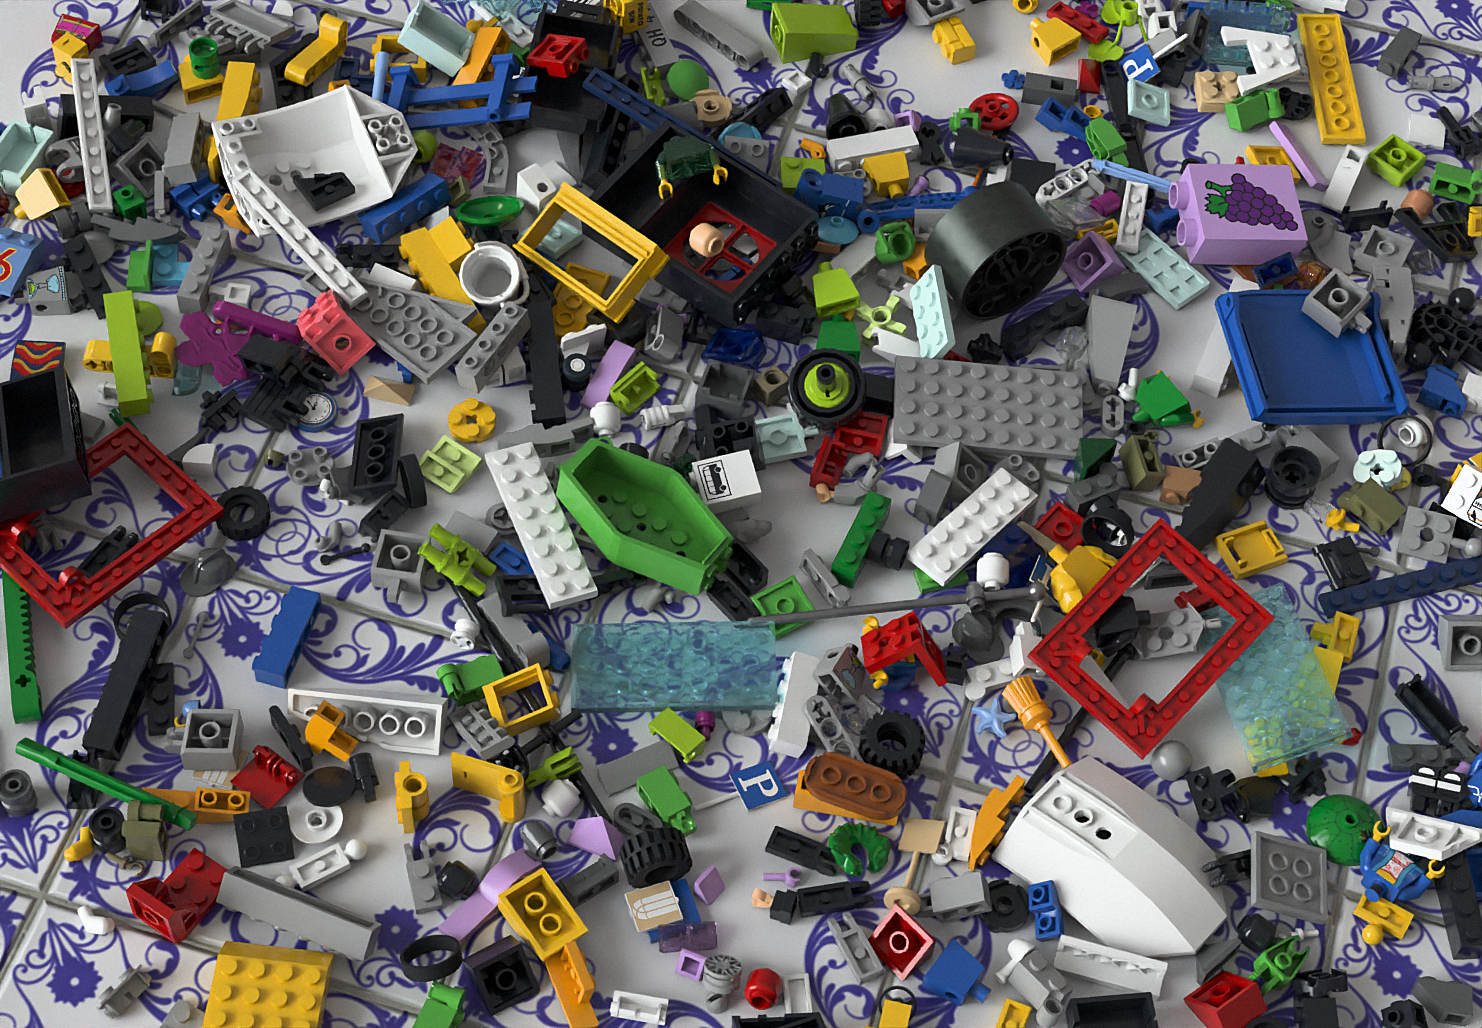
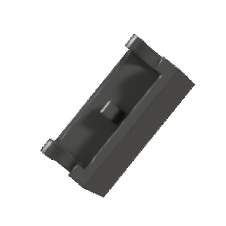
M603 853L597 862L569 879L561 878L558 888L575 909L618 883L619 869Z

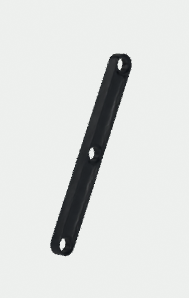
M1105 60L1101 64L1100 78L1112 124L1127 145V150L1124 154L1129 163L1128 168L1148 173L1134 116L1128 115V94L1121 67L1114 60ZM1105 68H1112L1115 72H1107ZM1122 131H1128V132H1130L1132 135H1131V136H1125V135H1123L1121 132H1122ZM1148 188L1147 198L1149 201L1146 202L1145 210L1150 209L1153 205L1154 191L1151 188Z

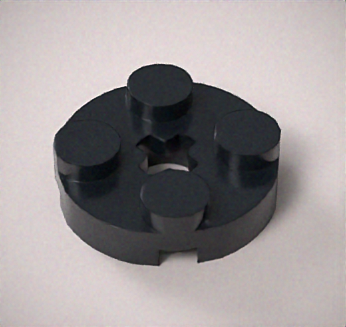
M1000 879L988 883L992 911L978 914L980 920L984 925L988 926L992 933H1008L1020 929L1029 917L1028 893L1020 885L1010 884L1008 880ZM1000 901L1010 905L1007 911L998 908Z
M1331 968L1332 974L1323 972L1322 969L1300 972L1292 979L1293 989L1295 993H1308V997L1311 998L1324 996V991L1345 992L1348 991L1347 971Z

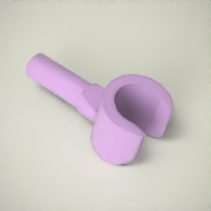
M791 867L787 873H763V880L785 881L789 887H796L801 879H794L791 876H799L801 869Z

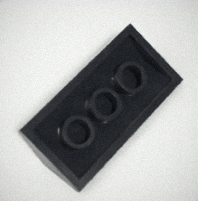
M403 413L357 421L348 489L349 494L377 499L397 487L398 458L401 452L404 425Z

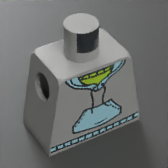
M63 266L28 275L26 277L27 289L18 290L14 293L16 305L29 303L32 314L35 316L71 315L68 285Z
M852 643L827 650L812 673V676L837 707L858 703L866 673L864 665L857 658L859 649Z

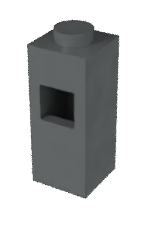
M1403 26L1381 55L1376 70L1396 79L1416 52L1422 34Z
M1026 72L1021 102L1042 106L1047 99L1053 97L1069 109L1074 105V102L1079 101L1080 89H1076L1078 80Z

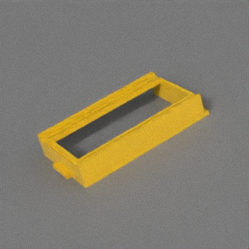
M563 182L560 191L538 216L518 244H514L513 247L528 261L535 264L538 268L619 324L636 303L633 299L650 278L655 279L670 260V257L650 239ZM566 210L638 259L637 263L607 301L534 251Z

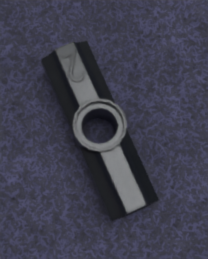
M703 404L694 409L696 450L700 453V461L711 458L707 425L716 423L714 407L709 406V404Z

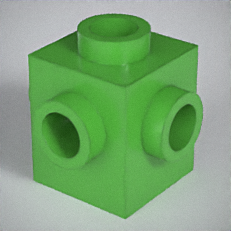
M959 108V112H953V117L949 118V130H952V134L958 128H963L961 127L962 119L967 121L966 126L977 130L981 129V117H978V113L972 112V108Z

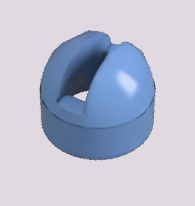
M190 700L183 705L182 713L186 719L189 710L202 709L200 700Z

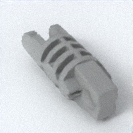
M45 511L29 522L36 529L34 539L42 553L48 552V541H50L53 549L56 551L64 548L58 533Z

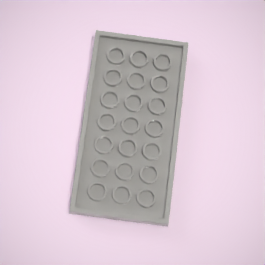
M896 355L894 368L893 443L942 448L960 441L971 451L1075 460L1079 440L1083 438L1082 373Z

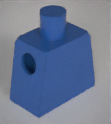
M954 939L950 941L926 973L921 987L958 1006H962L970 995L983 1004L991 993V989L980 982L985 971L984 966Z

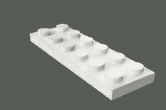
M1001 467L907 552L906 558L944 587L1037 501L1038 494Z

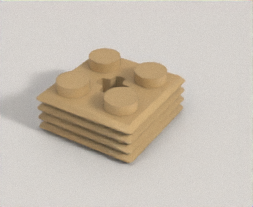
M1208 70L1195 73L1193 85L1198 112H1226L1224 104L1241 97L1237 84L1238 73L1232 71L1212 72Z

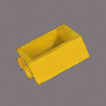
M377 34V41L372 44V56H374V59H370V72H374V75L378 52L414 53L397 42L400 35ZM418 56L417 64L389 63L385 81H393L389 74L391 67L411 65L419 79L418 83H427L429 62Z
M539 663L482 687L492 718L498 721V727L505 728L507 735L512 737L561 716L558 708L561 706L560 698L556 691L553 692L551 684H554L553 677L548 669L544 670ZM540 681L548 706L509 722L501 697Z

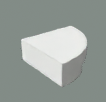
M277 0L271 12L272 16L293 22V8L286 0Z

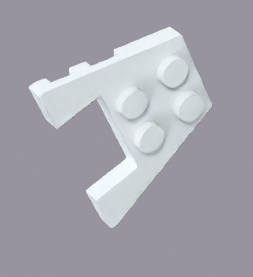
M1222 26L1221 35L1225 47L1247 45L1257 73L1238 76L1237 84L1241 96L1249 95L1250 91L1255 89L1261 90L1265 88V85L1272 82L1278 83L1299 74L1300 66L1289 36Z

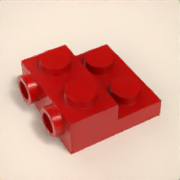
M548 34L526 59L528 66L547 68L550 76L568 78L571 73L578 71L579 64L582 61L588 60L590 51L585 38Z

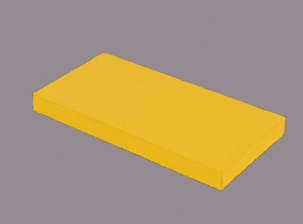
M568 262L565 268L568 275L601 298L603 297L611 281V274ZM558 282L553 291L557 305L552 307L556 340L561 341L570 332L577 333L585 330L590 324L587 322L586 314L595 307Z

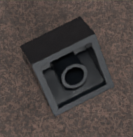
M508 935L463 959L469 978L491 1016L540 991L523 946L512 935Z

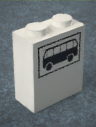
M749 449L692 463V472L688 473L691 487L696 486L697 495L713 514L761 503L762 491Z

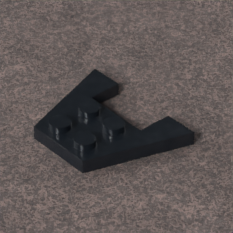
M1456 202L1442 203L1437 207V212L1444 220L1442 222L1424 224L1412 207L1400 208L1394 212L1393 216L1444 264L1473 260L1478 254L1471 237L1468 235L1467 227Z

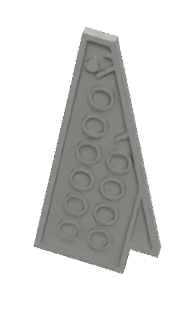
M311 270L299 281L301 287L316 298L321 293H327L331 289L314 270ZM356 276L353 277L368 291L369 296L351 310L338 297L342 309L375 341L377 346L428 385L464 354L478 339V334L466 326L478 314L475 306Z

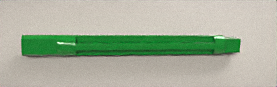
M25 737L16 745V754L128 804L130 800H142L146 804H163L164 820L190 831L196 825L198 814L92 768Z

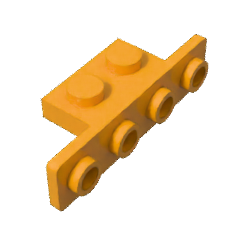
M576 941L565 943L562 950L543 962L570 1028H597L599 1022L590 1003L596 988L594 976L592 973H588L584 952L579 950Z

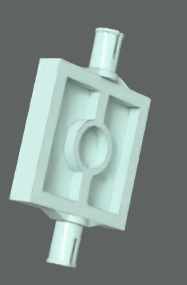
M796 413L755 421L763 446L765 464L807 456L805 438L819 435L818 428L815 426L803 428L797 420Z

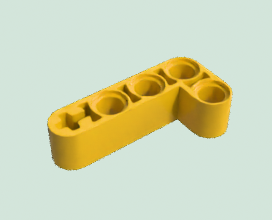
M328 13L324 14L319 25V37L287 64L284 72L285 79L306 87L338 60V57H342L347 47L348 22Z
M157 333L154 337L153 345H146V348L141 349L142 353L146 352L149 366L144 367V370H149L150 377L167 379L174 376L178 362V355L175 353L177 342L175 337L169 333ZM104 340L89 341L82 361L83 366L90 371L114 373L110 342Z

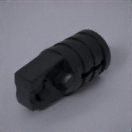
M364 752L352 756L349 759V764L355 778L356 790H363L365 801L368 803L376 801L374 786L379 785V781L372 761V755Z

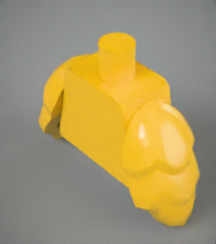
M1059 543L1048 553L1058 563L1050 572V577L1052 578L1051 591L1064 614L1067 615L1118 562L1115 557L1095 546L1077 545L1068 553Z

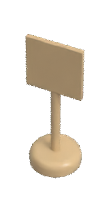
M907 818L898 851L914 852L904 887H892L885 893L884 904L889 910L898 903L911 916L919 912L921 899L917 893L910 889L920 854H937L946 824L945 821Z

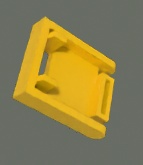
M1265 520L1220 534L1214 539L1213 544L1236 581L1281 566L1289 560L1287 554H1283L1284 549L1271 528L1265 529L1267 527ZM1230 548H1232L1237 558L1239 559L1238 563L1229 551Z

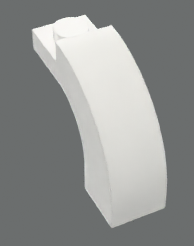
M1136 0V3H1138V15L1142 16V23L1149 39L1170 28L1177 32L1174 12H1162L1159 0Z

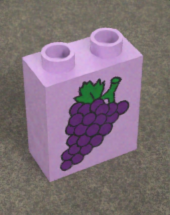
M1188 164L1179 181L1172 182L1168 194L1169 204L1172 209H1178L1180 221L1177 225V242L1179 246L1187 247L1190 264L1292 265L1308 241L1290 165Z

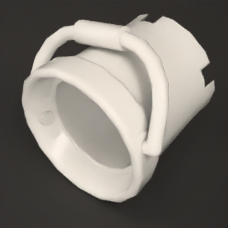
M498 241L476 243L474 245L475 250L469 253L461 264L459 274L461 286L468 297L477 302L482 308L493 312H499L507 301L516 305L524 303L529 296L530 286L528 274L520 257H517L515 252L506 244ZM521 281L523 282L524 291L523 295L517 299Z

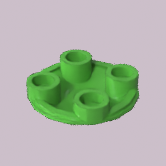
M692 60L676 62L671 66L666 76L671 90L683 102L692 100L698 91L706 90L709 87V77L705 69Z

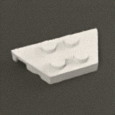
M1386 807L1387 829L1390 825L1388 836L1391 849L1442 861L1482 841V829Z

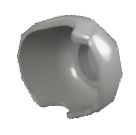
M1169 740L1161 743L1156 748L1151 757V766L1153 771L1162 779L1176 781L1184 774L1186 775L1189 769H1191L1193 757L1190 750L1183 743Z

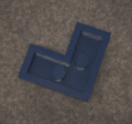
M338 57L333 81L348 79L352 88L372 97L375 75L359 74L360 58Z

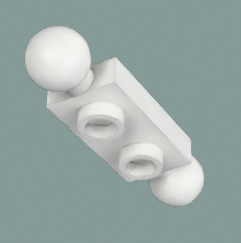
M352 839L346 845V849L342 850L339 843H336L290 866V872L293 876L281 875L274 881L293 889L298 885L301 891L305 892L350 869L351 865L348 859H362L367 853V845L361 839Z

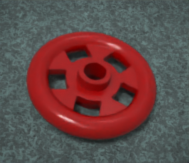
M1002 93L982 95L976 98L969 106V108H972V112L975 113L977 109H982V113H978V117H981V130L997 131L1007 128L1015 122L1019 115V106L1015 99ZM1007 104L1009 107L1004 109L1002 105ZM1004 114L1007 116L1003 120L1000 119Z

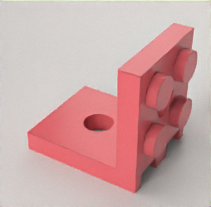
M330 289L327 293H321L316 298V303L312 307L302 310L296 321L301 336L342 376L376 343L342 309L337 295ZM340 337L348 339V344L344 348H339L335 345L336 340Z

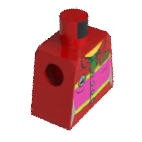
M63 13L51 36V41L54 43L65 33L69 32L87 44L89 54L103 41L99 24Z

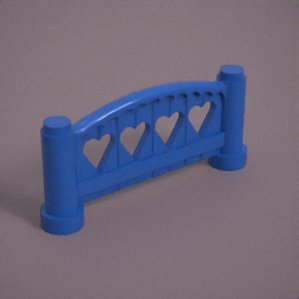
M968 186L962 192L922 194L874 203H867L863 200V205L857 216V225L863 233L871 234L878 230L880 221L914 217L915 209H951L960 200L978 189L974 186Z

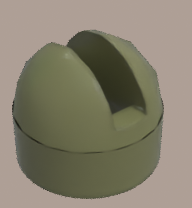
M266 448L263 458L264 463L269 466L272 460V468L278 467L282 463L285 454Z

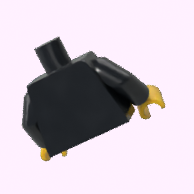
M1122 595L1093 625L1097 648H1101V651L1093 650L1090 656L1093 659L1098 657L1095 662L1100 668L1105 664L1104 657L1109 658L1136 639L1139 625H1150V611H1136L1134 599Z

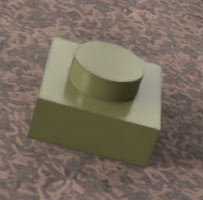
M461 175L447 186L452 198L449 200V205L454 208L472 196L467 178Z

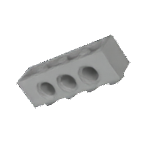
M507 301L456 365L455 372L460 386L477 394L480 393L531 328L527 309Z

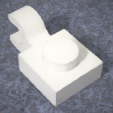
M228 283L227 288L211 285L208 293L210 295L209 302L215 304L217 301H227L248 308L251 285Z

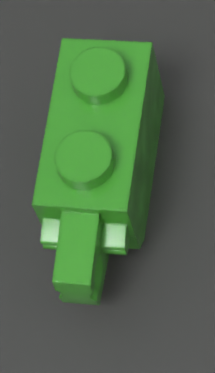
M662 765L638 778L636 792L651 814L660 818L663 827L677 828V830L682 831L684 837L696 832L697 825L691 815L692 800L687 792L681 791L678 786L677 777L673 772H668L666 767Z

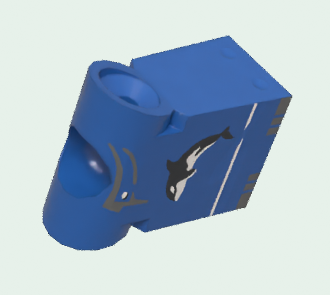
M808 168L802 172L797 184V190L792 197L818 212L819 218L838 216L849 219L854 223L863 205V180L829 173L821 175L818 171Z

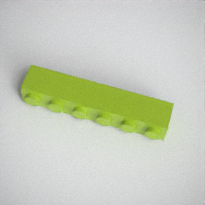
M132 290L103 294L121 418L151 413L150 403H154L152 388L147 389V385H151L149 370H144V367L149 365L146 352L142 353L141 350L146 348L144 334L139 335V331L143 330L141 316L136 317V313H141L138 299H133Z

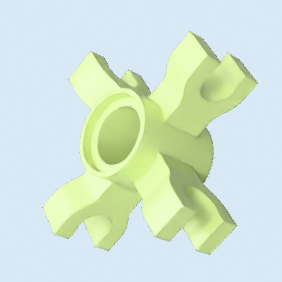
M891 295L885 306H878L874 309L860 300V308H856L858 311L855 313V316L870 322V326L862 333L864 338L862 344L869 348L877 337L871 336L874 326L906 337L907 333L904 331L907 329V326L891 319L900 308V305H898L900 298Z

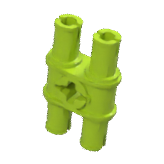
M439 523L434 524L428 536L438 541L445 547L446 551L443 553L426 541L420 547L418 554L433 564L438 573L441 572L454 581L453 584L462 585L479 597L485 591L487 584L470 573V567H473L486 578H489L495 572L497 565L481 555L479 548H474L464 541L461 535L452 534Z

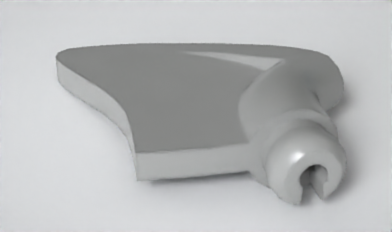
M1326 221L1322 224L1318 237L1308 242L1309 250L1313 257L1324 267L1331 271L1336 267L1345 275L1350 276L1353 273L1349 256V244L1352 236L1335 231V225L1332 222Z

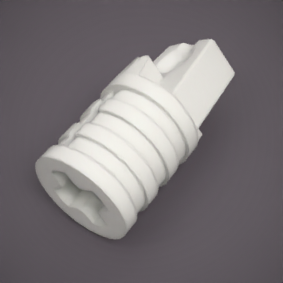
M683 404L661 405L660 407L641 410V421L645 430L669 426L685 418Z

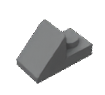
M1091 172L1088 183L1072 192L1070 200L1085 213L1088 211V205L1093 199L1107 191L1117 193V190L1102 176Z

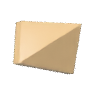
M370 375L363 396L409 406L416 390V385Z

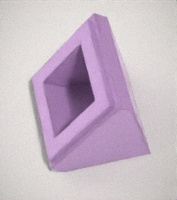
M914 110L893 115L896 128L911 125L914 132L919 131L922 118Z
M682 948L675 973L700 982L705 973L704 965L708 957Z

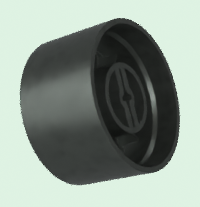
M1004 181L982 187L954 205L932 230L925 246L924 258L929 268L932 265L941 266L945 289L966 316L974 320H991L1020 308L1049 284L1065 259L1067 241L1062 232L1024 186L1017 182Z

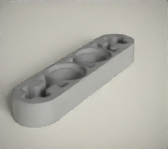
M820 695L810 697L805 702L804 712L827 751L836 752L838 746L845 745L850 750L849 757L864 762L827 700ZM813 701L815 704L820 703L822 705L820 713L823 717L826 714H828L829 718L824 719L820 724H818V722L816 721L821 718L819 713L817 711L812 712L810 710V708L813 706ZM832 723L836 727L835 736L828 737L824 734V724Z

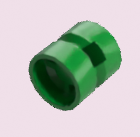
M207 37L194 39L188 47L193 74L197 78L204 80L216 77L221 71L217 43Z

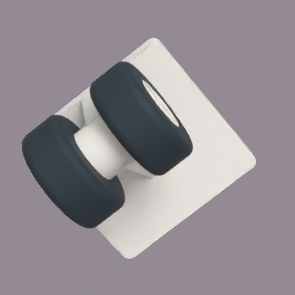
M605 323L591 325L577 333L570 332L561 339L559 361L563 363L561 381L567 390L580 392L588 386L592 364L586 355L603 349L607 330Z

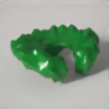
M861 822L856 825L854 823H845L842 826L839 825L828 837V844L836 863L850 876L857 878L863 873V862L856 858L850 848L858 844L863 845L869 852V864L866 870L871 874L882 870L888 862V855L891 849L890 842L887 837H883V835L878 833L875 826L870 828Z

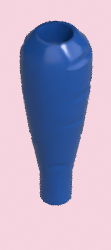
M531 623L527 624V627L533 634L539 631ZM544 635L550 648L551 666L557 670L567 669L571 664V657L556 642Z

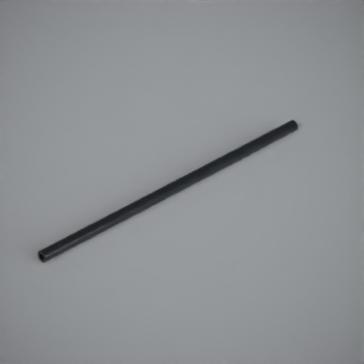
M444 575L471 620L480 627L479 633L492 654H495L505 675L509 676L518 672L467 588L462 585L453 584L454 581ZM528 686L516 691L529 713L541 709ZM548 721L546 723H543L539 725L538 728L540 729V731L544 732V728H549L548 725L551 724V722ZM554 737V741L549 740V745L554 753L566 749L560 737ZM581 770L570 775V779L580 791V795L593 816H602L612 825L613 821Z

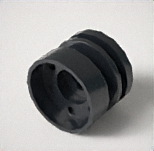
M1298 446L1284 447L1277 451L1271 460L1269 471L1264 481V491L1267 498L1274 505L1282 509L1294 510L1307 505L1314 495L1316 485L1321 476L1319 459L1311 451Z

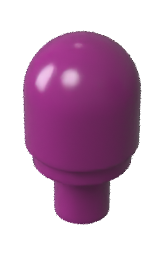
M702 707L695 713V728L706 738L705 742L710 740V733L715 728V714L708 707Z

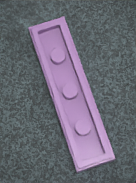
M1273 121L1269 125L1271 131L1310 187L1324 192L1329 185L1289 128L1282 123Z

